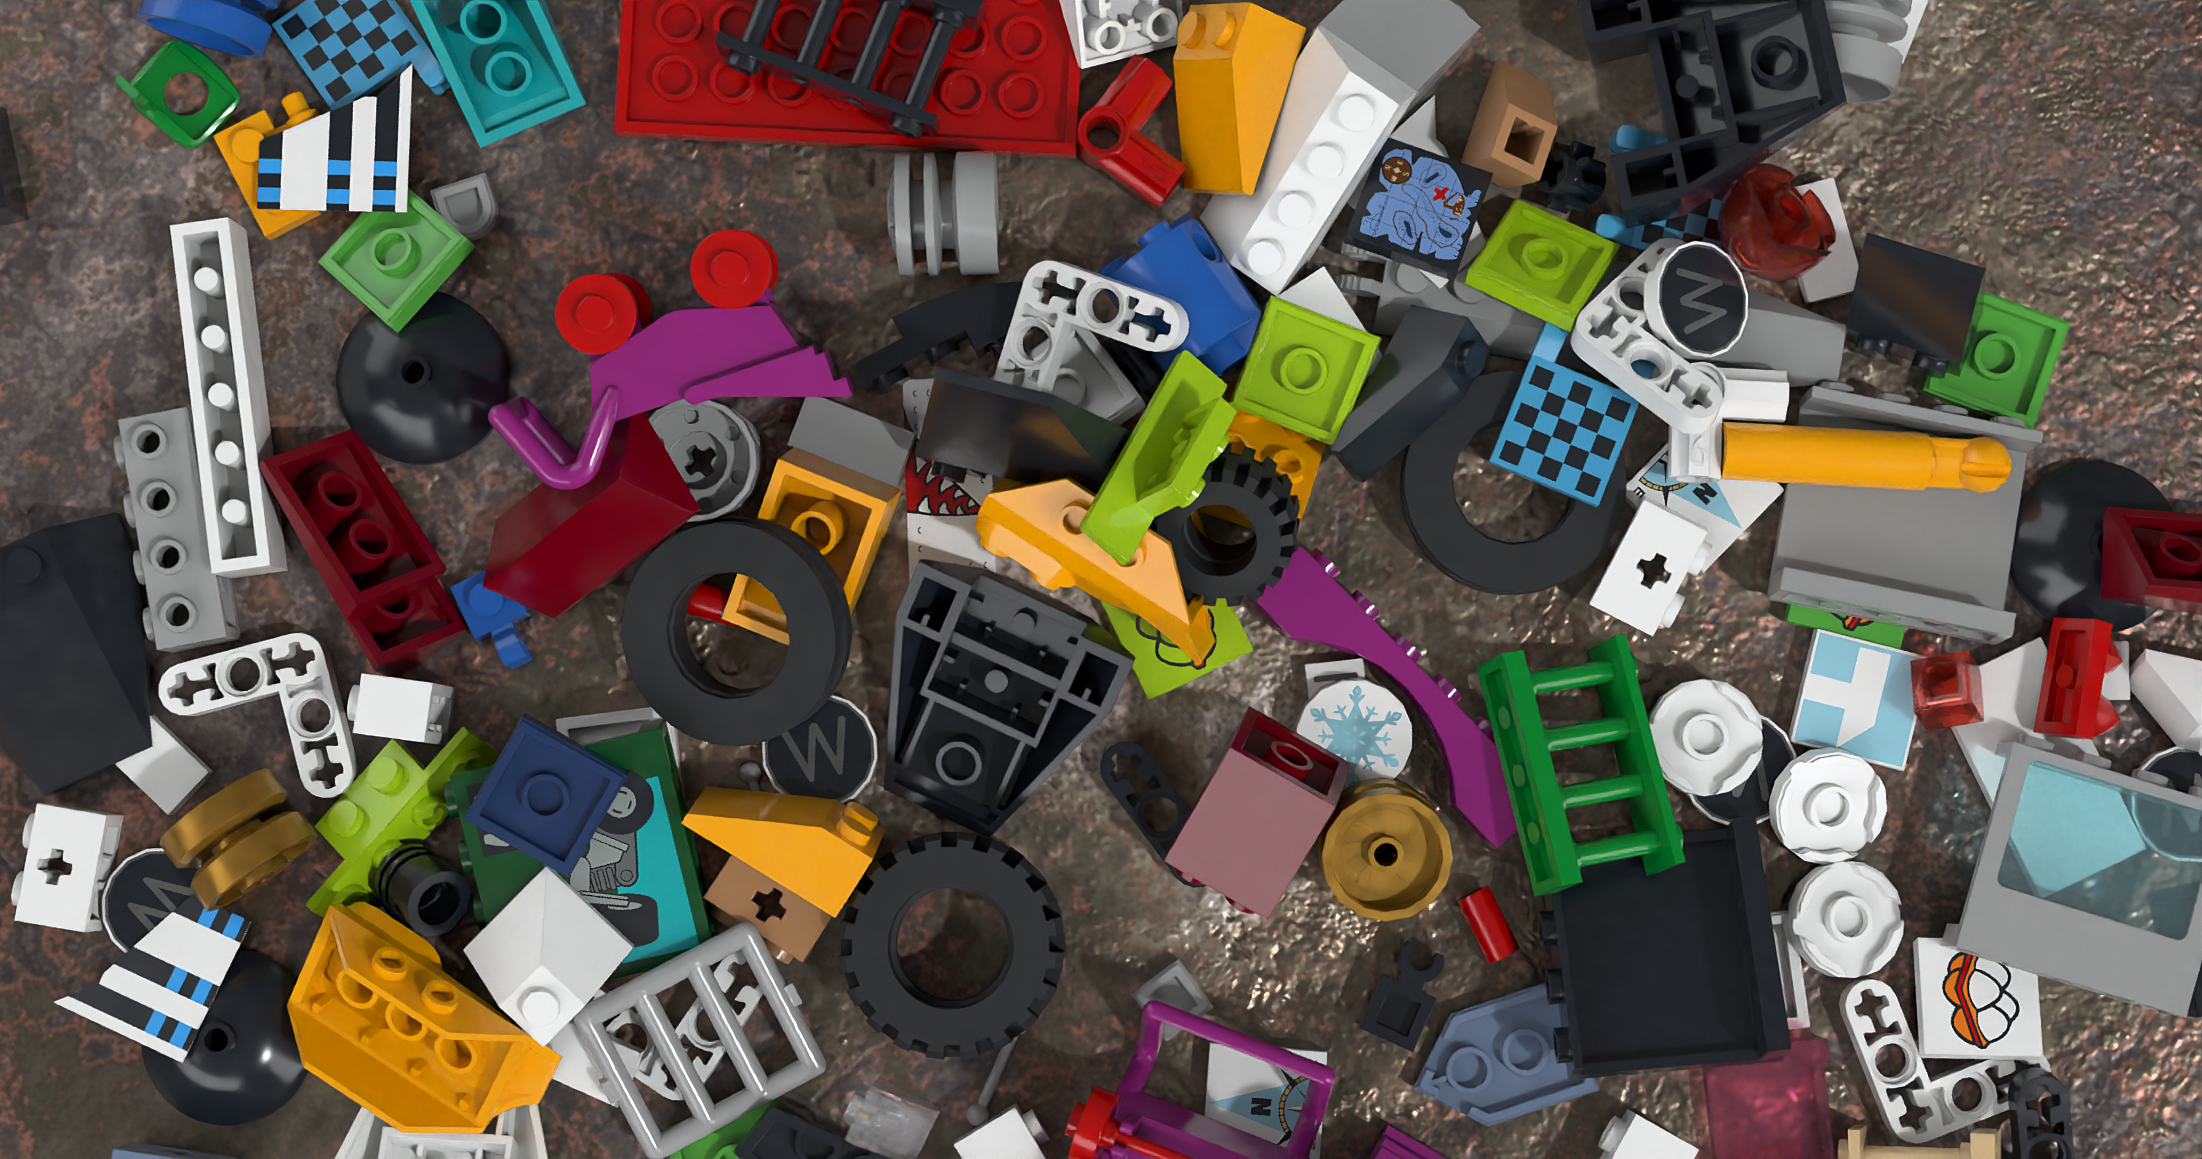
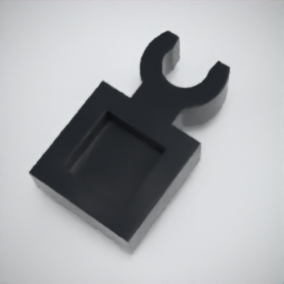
M1407 940L1398 952L1397 961L1401 972L1397 980L1381 973L1358 1027L1414 1052L1437 998L1422 992L1425 982L1433 980L1440 974L1444 965V956L1435 952L1430 965L1426 969L1417 970L1410 961L1416 943Z

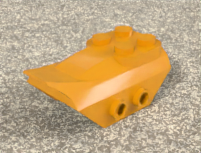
M1070 477L1035 484L1003 478L987 494L974 525L977 533L980 535L979 542L986 550L1002 558L1010 557L1029 569L1030 576L1037 583L1048 589L1058 590L1060 586L1067 588L1076 586L1112 606L1138 614L1168 637L1200 666L1215 643L1210 627L1208 605H1202L1204 596L1193 593L1190 600L1185 598L1170 541L1148 528L1131 561L1121 565L1080 530V523L1096 494ZM1197 509L1191 513L1193 523L1199 532L1207 538L1200 509Z
M339 902L331 904L287 1003L299 1054L305 1069L402 1133L482 1134L495 1116L513 1108L538 1104L541 1101L563 1056L546 1045L542 1047L525 1030L441 970L440 957L435 948L403 924L368 903L355 902L347 907Z

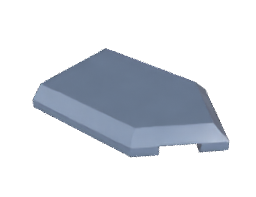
M1545 982L1450 1013L1413 1089L1488 1127L1600 1090L1596 1078L1568 1080L1566 1063L1557 1064L1553 1047V1028L1561 1027L1558 1004L1549 1005Z

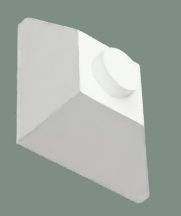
M546 865L473 938L463 951L498 1006L544 1047L589 1002L633 949L634 944L556 871Z

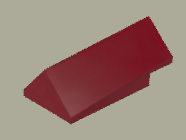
M644 412L621 419L614 424L601 466L594 478L587 484L576 489L561 490L550 487L542 482L496 519L482 587L555 619L565 614L592 591L610 584L701 510ZM578 454L564 465L567 466L573 464L576 461Z
M352 429L261 461L258 467L374 671L388 677L398 678L461 636L468 629L467 624L438 582V579L447 570L446 566L366 444Z
M2108 507L2103 517L2101 599L2202 615V514Z

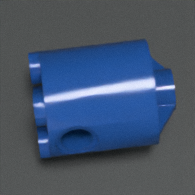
M1189 213L1181 216L1170 225L1166 220L1157 224L1137 241L1142 250L1129 259L1125 255L1120 256L1098 273L1172 299L1179 303L1186 311L1189 329L1184 342L1176 349L1170 351H1148L1164 374H1166L1175 356L1184 350L1189 351L1219 378L1247 358L1258 322L1262 319L1264 311L1199 221L1193 219ZM1104 289L1119 310L1120 304L1116 294L1109 289ZM1136 298V306H1137V304L1139 303V299ZM1164 310L1160 316L1143 315L1135 312L1131 322H1139L1154 328V340H1156L1159 334H1169L1171 330V324L1163 320Z

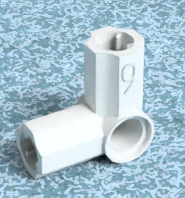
M1703 361L1691 363V365L1719 386L1723 395L1722 406L1711 428L1703 433H1682L1669 425L1667 480L1691 484L1720 481L1722 421L1783 423L1786 420V411L1789 404L1787 371L1717 368L1715 365ZM1672 381L1667 387L1666 393L1669 392L1672 384L1676 386L1677 383ZM1683 402V404L1690 409H1692L1695 406L1691 402Z

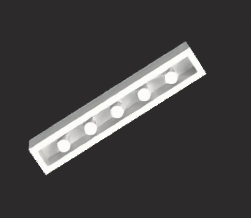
M228 217L170 225L211 573L231 579L288 571L280 504L258 467L262 460L272 457L274 454L247 231Z

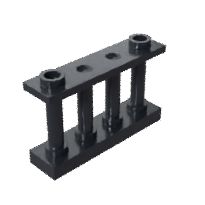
M756 0L741 39L718 32L715 44L721 56L726 57L724 64L727 67L750 77H757L759 71H763L888 119L887 127L905 137L919 140L922 133L936 138L940 130L938 115L925 111V108L955 33H962L964 27L979 32L987 9L985 0H877L880 4L849 81L816 69L844 0H818L795 60L762 48L781 0ZM910 6L930 13V20L934 25L902 102L873 91L871 87L901 12H908Z

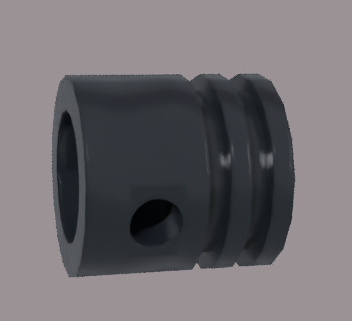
M406 844L395 848L383 859L376 871L374 880L375 892L381 902L388 906L391 911L414 931L424 936H438L449 932L461 922L468 911L471 893L470 886L465 878L431 849L421 844Z

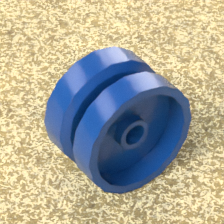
M142 0L137 18L154 30L190 44L224 54L260 59L265 57L272 28L262 16L255 12H266L279 8L281 0Z

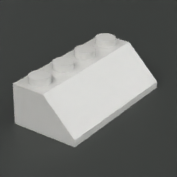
M1318 26L1295 63L1253 195L1214 194L1200 216L1201 221L1227 261L1275 296H1278L1297 281L1415 97L1417 91L1323 26Z

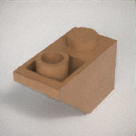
M1502 60L1496 61L1460 162L1493 173L1491 182L1506 190L1539 181L1558 128L1549 84Z

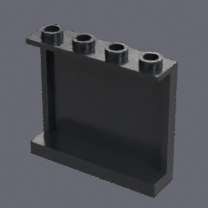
M1756 817L1733 818L1726 829L1682 832V850L1686 862L1662 872L1647 875L1642 855L1598 863L1580 868L1583 882L1559 892L1544 895L1546 911L1538 912V932L1541 946H1551L1554 969L1545 970L1546 993L1549 1005L1558 1004L1561 1027L1553 1028V1047L1557 1064L1566 1063L1568 1080L1782 1062L1792 1050Z

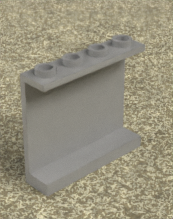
M1822 382L1819 384V387L1812 386L1799 399L1795 426L1928 433L1929 437L1972 439L1986 436L1997 439L2005 445L2012 459V470L2006 483L1996 491L1983 494L1957 488L1926 487L1923 491L1785 483L1767 600L1991 645H1997L2012 637L2016 613L2003 610L2027 453L2042 443L2043 432L2025 428L2024 421L2013 417L1995 416L1991 417L1989 421L1968 417V411L1958 406L1936 405L1933 406V409L1912 406L1911 399L1898 394L1881 393L1877 394L1876 398L1854 394L1852 386L1838 382Z

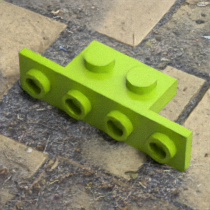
M1187 350L1175 356L1080 523V530L1121 565L1131 561L1154 517L1176 506L1185 508L1199 496L1205 486V480L1202 478V475L1208 464L1223 452L1230 440V436L1226 432L1238 411L1222 398L1228 385Z
M462 727L432 762L425 767L406 746L392 738L315 825V828L345 860L305 905L312 912L324 918L331 904L339 902L345 907L355 902L369 904L376 896L374 880L377 868L383 859L395 848L406 844H422L429 834L445 820L449 811L445 800L444 785L451 783L449 776L455 767L465 762H470L471 769L491 765L498 758L499 752L491 744L465 727Z

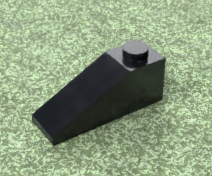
M1411 304L1330 449L1354 480L1365 482L1465 397L1475 377L1483 370L1486 357L1491 350L1471 320L1465 316Z

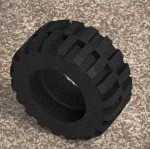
M962 831L926 834L899 844L879 860H876L864 872L865 875L854 888L846 902L848 904L843 920L840 921L838 938L841 939V955L838 956L840 972L841 974L844 973L849 990H847L854 1006L858 1005L868 1018L866 1022L877 1033H884L894 1040V1045L908 1052L910 1050L926 1054L928 1058L944 1060L945 1057H961V1059L978 1057L981 1053L993 1049L998 1050L1011 1043L1022 1032L1027 1031L1035 1023L1050 1002L1058 985L1065 954V932L1057 898H1055L1041 872L1024 855L994 838L981 834ZM944 888L966 889L987 899L1000 913L1008 933L1009 948L1007 960L999 977L983 992L961 1000L940 999L919 989L904 972L898 955L897 940L899 928L908 910L926 894Z

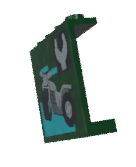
M663 718L643 722L639 731L582 744L630 771L570 877L556 871L634 944L633 949L607 980L650 971L718 935L714 917L710 914L712 911L711 903L703 898L707 893V887L693 830L681 824L688 813L667 723ZM470 762L458 764L450 774L451 783L444 785V794L450 816L452 818L460 817L465 839L459 840V854L466 875L473 873L475 875L479 895L473 897V907L477 925L482 930L546 865L463 819L495 765L471 769Z

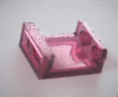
M1817 1035L1790 1038L1792 1050L1782 1062L1702 1068L1713 1159H1835L1824 1063H1831L1827 1038Z

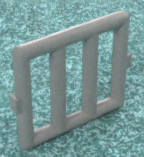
M748 921L733 926L587 1003L574 1016V1023L603 1075L599 1082L611 1105L615 1102L618 1103L645 1155L649 1159H663L821 1075L826 1069V1060L798 1008L802 1001L791 979L784 981L757 927ZM739 950H742L799 1059L769 1076L764 1072L709 967ZM686 978L692 984L746 1087L716 1104L710 1098L656 996L657 993ZM635 1006L693 1115L662 1133L602 1023Z

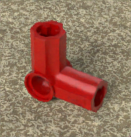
M1134 54L1094 108L1089 109L1082 116L1077 131V153L1086 166L1095 170H1103L1143 201L1158 210L1176 189L1187 172V167L1142 135L1140 131L1172 90L1174 82L1165 74L1163 69L1148 58H1142ZM1104 127L1112 130L1117 135L1118 142L1111 148L1099 149L1088 141L1087 135L1093 129Z

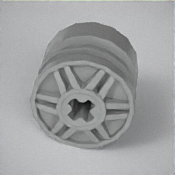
M1824 0L1847 102L1875 103L1893 99L1897 94L1903 56L1898 49L1887 44L1903 40L1907 34L1908 24L1903 18L1907 17L1911 11L1912 0Z
M995 151L957 152L952 179H940L934 153H925L923 180H914L910 153L895 154L894 172L887 190L889 242L897 258L900 277H915L916 250H926L929 276H938L942 263L943 249H955L961 275L999 274V205Z
M681 399L656 410L648 419L701 509L686 522H710L721 518H729L744 510L758 494L766 472L764 444L754 425L736 409L710 400L691 405L685 399ZM697 448L704 452L715 451L717 456L711 461L715 471L711 475L700 471L692 472L691 467L696 463L693 452Z

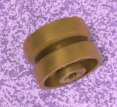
M264 768L253 772L217 792L187 813L160 839V846L176 868H193L203 864L195 873L190 888L207 912L224 907L268 882L302 855L318 837L302 812H283L274 816L281 809L287 791L271 769Z
M1383 777L1357 781L1342 790L1336 808L1316 839L1319 864L1326 882L1338 901L1361 917L1384 922L1412 917L1431 905L1447 884L1453 861L1449 833L1427 797L1406 782ZM1383 843H1388L1390 852L1386 855L1378 856L1376 848Z

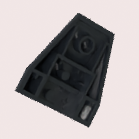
M116 512L43 528L0 548V746L46 796L115 766L116 763L153 747L150 716H153L148 644L143 623V610L145 608L143 585L137 579L134 569L133 554L135 549L120 514Z
M920 559L896 613L884 790L974 832L991 837L1111 713L1136 657L1091 617L990 570Z

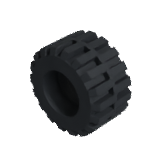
M1228 443L1223 452L1208 464L1202 475V478L1205 480V486L1199 496L1185 508L1176 506L1154 517L1149 526V529L1171 542L1184 596L1189 600L1193 593L1204 596L1202 605L1213 607L1216 605L1217 598H1226L1228 607L1241 605L1244 594H1247L1254 601L1264 595L1266 584L1273 588L1281 580L1284 568H1288L1300 524V518H1297L1300 509L1298 495H1290L1293 483L1286 473L1279 477L1275 475L1277 468L1275 461L1268 456L1262 463L1254 459L1255 449L1244 446L1242 454L1231 452V443ZM1218 504L1232 507L1249 519L1256 535L1246 542L1235 545L1213 542L1199 532L1193 523L1191 513L1207 505Z

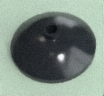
M434 293L399 333L370 310L357 322L346 338L339 355L336 370V389L339 404L345 419L355 434L366 445L383 456L412 465L442 464L462 457L474 450L494 430V427L488 420V413L493 406L508 401L511 386V371L507 351L494 327L482 314L468 304L453 297ZM413 364H422L424 367L423 378L417 383H409L406 379L407 369Z
M2098 461L2079 462L2064 466L2045 475L2035 482L2021 497L2009 573L2020 596L2041 618L2051 624L2053 618L2098 619L2112 623V633L2138 625L2159 609L2101 599L2102 552L2099 550L2098 540L2103 534V517L2107 508L2117 507L2174 512L2164 495L2142 475L2114 463Z
M238 949L183 1063L141 1044L143 1060L148 1075L163 1098L188 1117L208 1124L225 1126L254 1122L271 1115L285 1106L300 1091L311 1073L302 1065L287 1008V1003L298 977L285 965L270 956L252 950ZM216 1028L222 1029L228 1037L227 1046L223 1050L214 1048L211 1043V1034Z

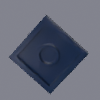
M524 713L463 819L561 874L570 877L630 771Z

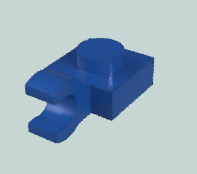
M486 570L450 587L474 639L480 642L492 636L496 650L505 667L510 666L511 670H514L533 660L530 650L516 623L531 616L527 606L482 587Z

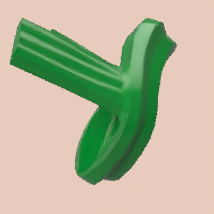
M172 40L166 43L136 74L131 84L120 74L115 79L116 84L129 95L136 109L174 142L186 149H197L204 145L231 117L241 100L237 87L221 67L203 51L184 41ZM183 73H193L202 77L207 83L209 90L208 101L204 108L197 114L190 116H181L172 112L166 105L164 97L166 86L170 80Z

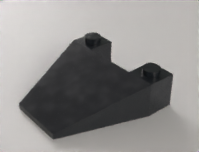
M1578 0L1592 66L1649 52L1667 132L1668 142L1611 155L1627 229L1685 216L1847 104L1824 0Z
M937 367L915 456L932 465L931 475L952 482L964 484L966 474L983 479L986 478V474L1027 484L1070 477L1097 495L1132 431L1053 394Z

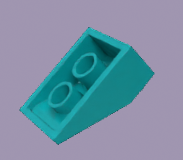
M410 0L480 148L586 104L585 97L546 0Z

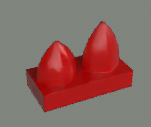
M2053 618L2034 733L2049 737L2093 740V736L2102 735L2121 722L2113 705L2101 694L2104 676L2114 671L2123 662L2119 650L2110 639L2112 623L2098 619Z

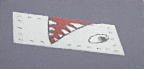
M934 378L909 379L903 384L904 429L917 434L905 465L909 580H911L920 559L985 568L996 573L995 555L981 545L979 542L980 535L974 526L978 512L987 494L993 489L992 475L986 474V478L983 479L966 474L963 484L930 474L932 465L916 457L915 454Z

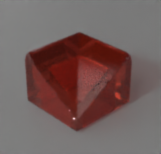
M1968 650L1910 661L1913 709L1924 729L1937 730L1984 721L1981 673Z

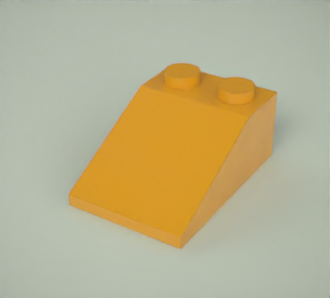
M1251 2L1190 5L1189 12L1183 17L1177 30L1178 45L1173 57L1181 161L1187 167V172L1183 176L1185 190L1193 193L1253 195L1307 28Z
M794 447L778 458L757 518L785 526L804 537L816 547L832 566L846 594L851 616L884 541L902 489ZM737 573L721 619L789 646L790 640L786 615L774 594L756 579Z
M712 786L704 788L681 823L836 918L873 860L885 832V829L877 825L879 821L877 816L855 802H848L846 806L836 799Z

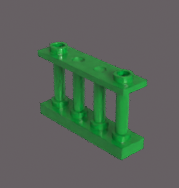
M1626 634L1615 635L1589 649L1588 653L1591 662L1531 671L1527 667L1524 651L1519 650L1502 653L1477 667L1534 897L1556 893L1583 882L1580 868L1583 866L1642 855L1646 874L1651 875L1686 862L1682 850L1683 834L1680 826L1674 820L1637 679L1638 664L1635 656L1629 649ZM1597 685L1605 714L1604 719L1546 728L1542 724L1535 698L1537 694ZM1612 741L1620 775L1567 785H1560L1557 782L1550 756L1552 751ZM1627 798L1635 828L1634 833L1575 843L1572 840L1565 814L1566 809Z

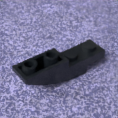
M1023 282L982 285L952 292L920 303L893 316V322L902 338L851 365L865 392L868 393L877 388L880 394H884L896 389L911 378L907 372L908 370L927 360L931 367L948 361L962 351L959 343L966 339L969 340L978 359L988 353L991 354L993 360L1000 358ZM1043 282L1042 288L1050 292L1049 301L1052 296L1069 297L1077 300L1079 295L1077 290L1061 286L1058 283ZM1038 326L1031 327L1027 332L1037 328Z

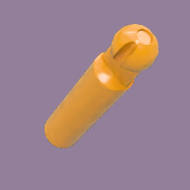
M1722 422L1721 479L1923 491L1926 487L1966 489L1967 491L1983 494L1996 491L2006 483L2012 470V459L2005 445L1997 439L1986 436L1972 439L1929 437L1928 433Z

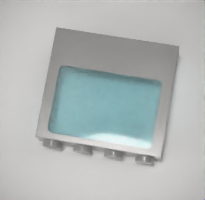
M2020 734L2018 742L1998 743L1995 755L2004 757L2006 760L1960 923H1947L1941 946L2159 1013L2187 1017L2202 962V788L2190 786L2188 794L2166 788L2169 778L2156 773L2133 769L2130 777L2110 771L2112 761L2100 756L2076 752L2075 758L2071 759L2053 753L2054 743L2033 736Z

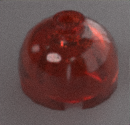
M1761 163L1750 169L1731 187L1723 197L1718 212L1717 225L1724 252L1730 255L1741 272H1747L1752 276L1770 282H1778L1799 278L1825 259L1832 252L1828 251V248L1836 242V232L1831 216L1819 197L1811 189L1804 195H1801L1796 188L1789 184L1796 176L1787 169L1771 163Z

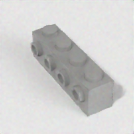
M183 407L119 419L121 436H117L114 439V451L120 469L127 471L130 493L124 495V510L129 525L132 528L136 527L140 550L134 551L133 563L139 583L141 585L146 584L149 607L143 610V623L148 639L151 642L155 641L157 650L172 653L242 640L232 581L230 578L211 573L192 409Z

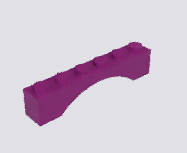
M1299 546L1292 553L1288 568H1284L1281 580L1273 588L1266 584L1264 595L1254 601L1249 597L1248 599L1288 640L1318 643L1349 653L1358 659L1363 658V662L1376 668L1399 687L1421 713L1438 744L1448 778L1450 807L1490 848L1498 849L1517 830L1491 725L1481 716L1472 721L1457 706L1463 699L1460 693L1442 675L1437 674L1431 679L1416 664L1422 657L1419 651L1401 633L1396 632L1390 637L1375 622L1381 615L1378 609L1360 591L1355 590L1349 595L1334 580L1340 571L1319 549L1315 548L1309 554L1302 546Z

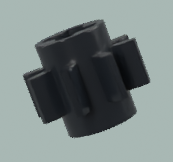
M1576 140L1570 146L1560 142L1554 143L1553 149L1549 151L1539 181H1536L1535 187L1536 192L1548 195L1545 207L1567 214L1570 209L1585 213L1587 212L1588 205L1600 198L1606 185V173L1604 170L1606 163L1593 159L1595 147Z

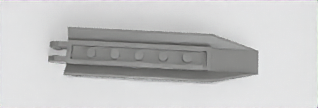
M1344 241L1342 242L1341 254L1349 259L1385 264L1382 282L1354 274L1336 276L1335 281L1340 292L1378 299L1372 334L1393 337L1412 304L1468 317L1490 347L1489 355L1529 361L1539 331L1546 321L1464 284L1467 272L1478 254L1457 273L1454 281L1449 280L1439 289L1417 268L1344 243ZM1614 261L1589 303L1631 263ZM1746 287L1748 293V318L1738 341L1727 352L1701 360L1683 358L1690 364L1703 361L1711 363L1717 368L1787 371L1789 387L1819 385L1822 382H1838L1846 336V325ZM1625 292L1619 295L1621 301L1626 306L1637 310L1644 309L1643 295L1636 292ZM1609 318L1608 324L1599 333L1589 334L1596 339L1602 335L1609 336L1614 322ZM1649 327L1646 331L1657 339ZM1572 329L1571 332L1567 333L1554 363L1568 369L1602 375L1573 351L1570 343ZM1665 339L1659 340L1671 350L1673 349L1667 344ZM1657 366L1651 378H1657L1661 375Z

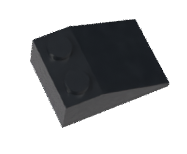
M1867 233L1846 325L1847 341L1855 344L1854 350L1872 359L1887 361L1889 355L1911 361V369L1929 377L1943 379L1946 373L1960 377L1983 313L1986 268Z

